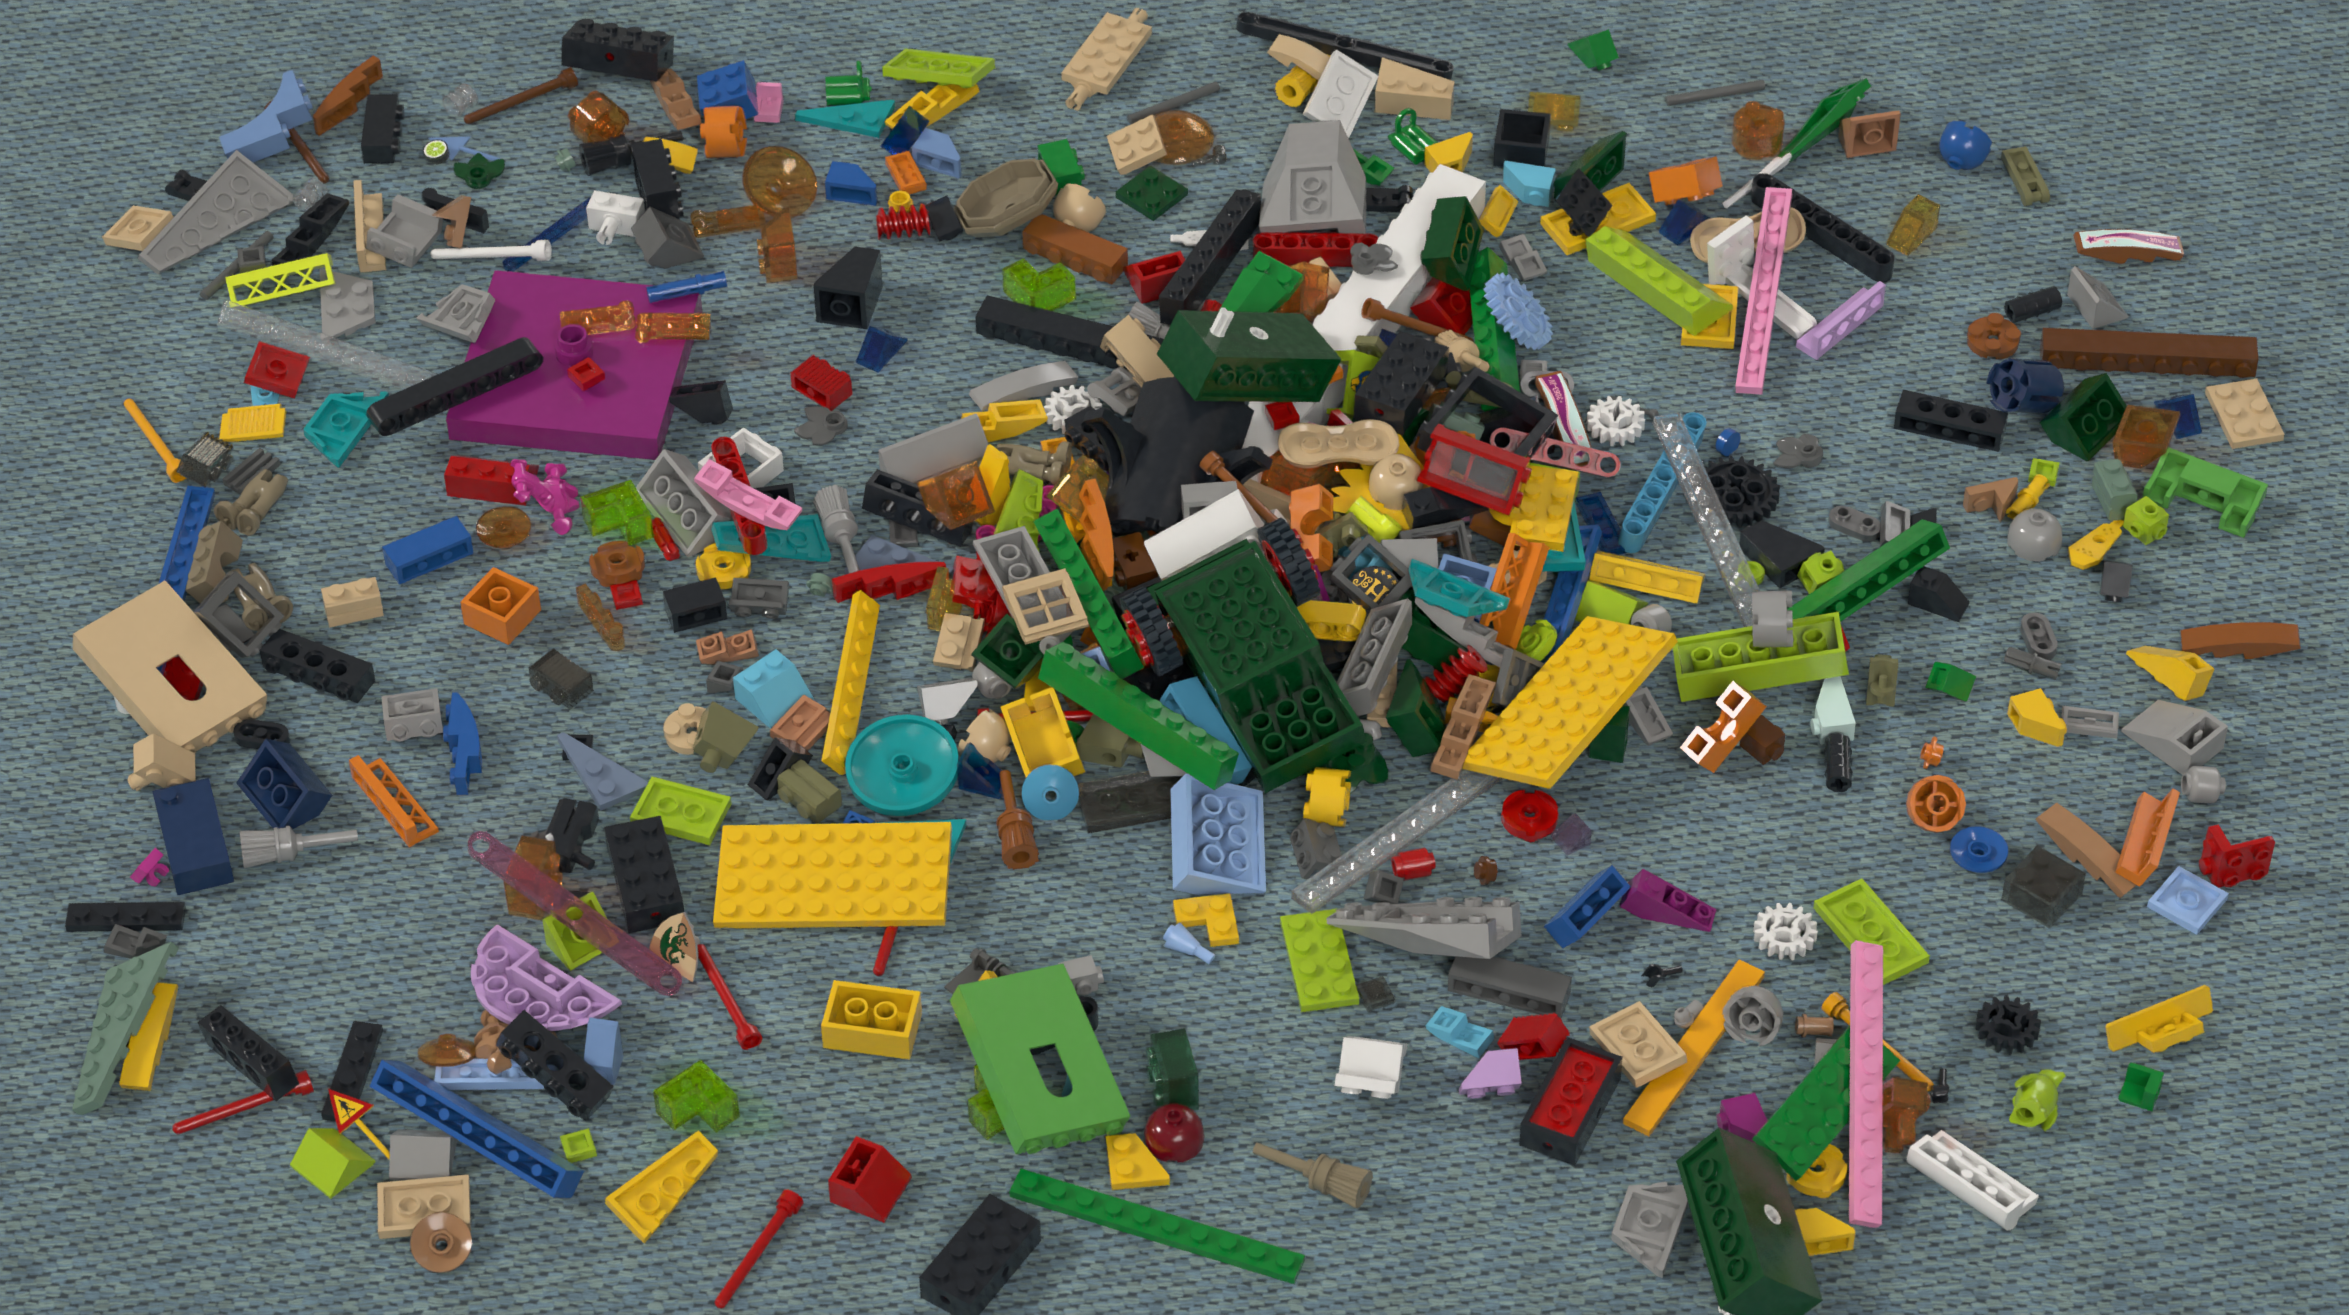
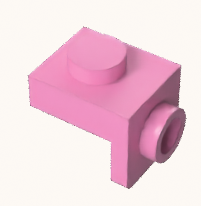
M757 82L758 115L754 116V122L780 123L783 107L781 83Z

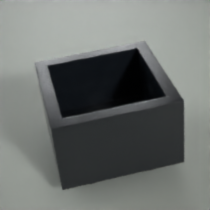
M1500 109L1494 142L1493 166L1504 167V162L1510 161L1545 167L1550 138L1551 114Z

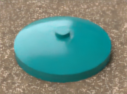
M908 714L886 717L866 727L852 742L845 761L847 781L856 799L870 810L889 816L914 815L937 805L954 787L960 768L958 750L949 732L939 723L929 718Z

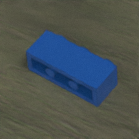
M457 516L382 546L385 565L399 585L474 554L471 536Z
M1611 865L1594 875L1544 928L1563 949L1579 940L1631 886Z

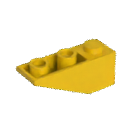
M991 444L985 450L968 496V504L976 507L974 520L981 526H994L998 523L1010 489L1009 459L1003 451L997 450Z
M2142 646L2127 650L2126 655L2133 659L2137 666L2144 668L2154 676L2156 681L2167 686L2174 692L2176 697L2184 701L2202 697L2215 670L2201 657L2191 652L2151 646Z

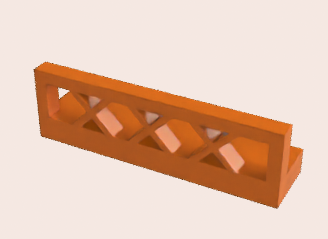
M1516 533L1508 534L1490 589L1510 598L1508 608L1482 614L1479 622L1488 627L1490 621H1492L1493 630L1498 631L1495 642L1514 650L1517 648L1550 548L1544 543L1528 542ZM1515 544L1520 546L1517 558L1514 557L1513 552ZM1507 570L1510 571L1511 576L1508 584H1506L1505 580Z
M359 755L349 759L352 778L408 847L439 832L435 823L381 758L367 765ZM380 768L384 773L382 780H379L372 771ZM385 787L396 788L398 790L396 798ZM400 805L411 806V814L407 815ZM414 822L425 823L428 828L417 833Z
M2172 788L2162 801L2146 792L2140 795L2115 873L2140 887L2158 867L2180 795L2179 791Z

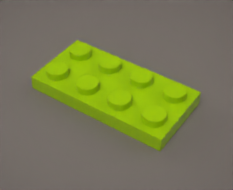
M905 48L882 66L883 76L893 77L894 80L911 79L917 83L929 81L937 82L938 85L942 86L955 84L960 85L961 88H971L995 68V58Z
M1862 878L1814 901L1813 909L1850 952L1851 944L1854 941L1883 946V985L1929 963L1930 955Z
M1336 909L1280 916V925L1301 1012L1359 1004V995L1343 930L1327 924V917L1334 914Z

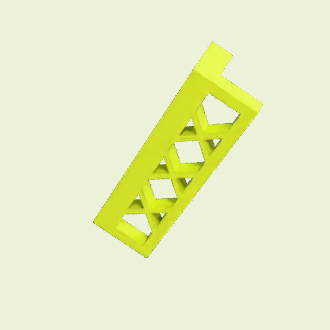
M325 253L225 277L232 308L334 285L331 255ZM325 267L328 280L316 282L309 276L313 270ZM299 274L304 277L298 287L291 288L284 284L286 278L290 275ZM274 280L278 283L273 293L265 294L258 289L262 282ZM307 280L312 282V284L304 285ZM248 286L253 289L247 299L237 301L235 288ZM281 286L287 288V290L279 291ZM256 292H258L259 294L262 295V296L254 297V295H255Z

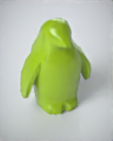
M2044 1069L2038 1074L2034 1073L2020 1077L2014 1084L2015 1088L2018 1089L2012 1099L2014 1108L2009 1121L2026 1127H2034L2041 1124V1129L2044 1131L2051 1128L2058 1116L2057 1088L2066 1076L2064 1072Z

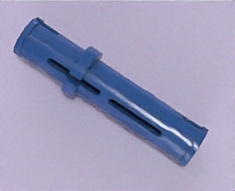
M724 271L702 276L701 274H696L693 278L648 286L646 290L649 303L695 293L702 295L705 294V291L726 288L727 281Z

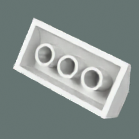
M1238 489L1144 541V545L1163 581L1246 538L1249 543L1255 541L1262 551L1257 529L1265 524Z

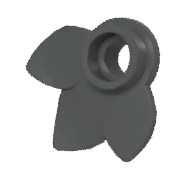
M1357 243L1350 250L1353 270L1359 274L1369 275L1373 273L1374 269L1383 272L1392 271L1398 268V265L1390 260L1393 250L1384 244H1373L1371 247H1368L1364 243Z
M826 407L805 408V414L809 421L795 428L794 432L802 439H812L813 445H825L831 442L836 435L844 433L847 430L848 422L839 411H830Z
M1803 434L1799 439L1785 437L1776 442V446L1782 454L1773 464L1781 468H1795L1799 465L1806 468L1816 467L1822 462L1823 449L1818 445V439L1811 434Z

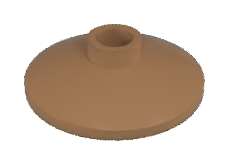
M445 1212L428 1215L419 1221L411 1234V1252L416 1262L428 1271L436 1273L452 1271L461 1266L470 1254L472 1247L470 1230L466 1223L456 1215ZM445 1241L448 1245L446 1249L439 1250L436 1248L437 1243Z

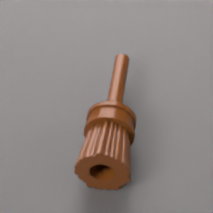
M1003 770L999 773L1006 810L999 815L996 821L998 835L1002 842V860L1008 869L1030 868V866L1035 865V862H1039V852L1033 837L1032 817L1029 812L1017 808L1011 773L1009 770Z

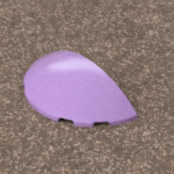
M499 925L493 927L477 947L478 957L476 962L471 964V981L478 1001L491 1015L506 1024H510L525 1010L549 1031H559L585 1025L588 1023L589 1018L600 1019L622 1005L620 999L581 975L574 979L540 958L537 948Z

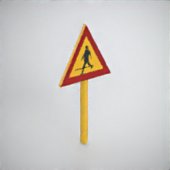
M328 1089L339 1135L355 1122L390 1160V1151L359 1119L373 1108L374 1105Z

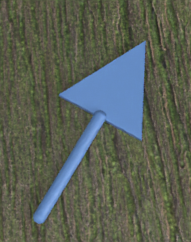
M470 137L428 138L431 141L438 140L444 142L447 147L444 154L451 160L454 159L460 150L473 155L481 153L486 159L492 161L501 159L464 147Z

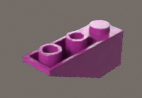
M1642 869L1628 882L1631 888L1622 896L1619 907L1642 919L1706 932L1711 931L1716 909L1645 869Z

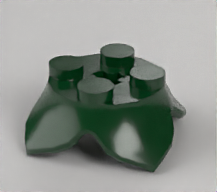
M1365 733L1366 743L1319 766L1320 768L1351 771L1350 777L1345 779V782H1351L1350 794L1356 790L1362 780L1369 784H1379L1388 780L1386 761L1374 746L1373 737L1368 733Z

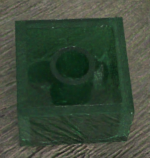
M1182 1028L1150 1034V1047H1146V1056L1149 1064L1146 1066L1149 1083H1154L1155 1089H1153L1155 1106L1178 1103L1186 1105L1194 1111L1199 1110V1074L1186 1029Z

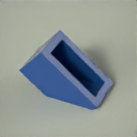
M832 161L825 180L826 199L876 206V184L858 164Z

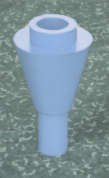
M1178 923L1176 926L1170 925L1163 936V939L1166 941V948L1191 956L1195 955L1208 964L1215 958V954L1202 947L1197 939L1181 923Z

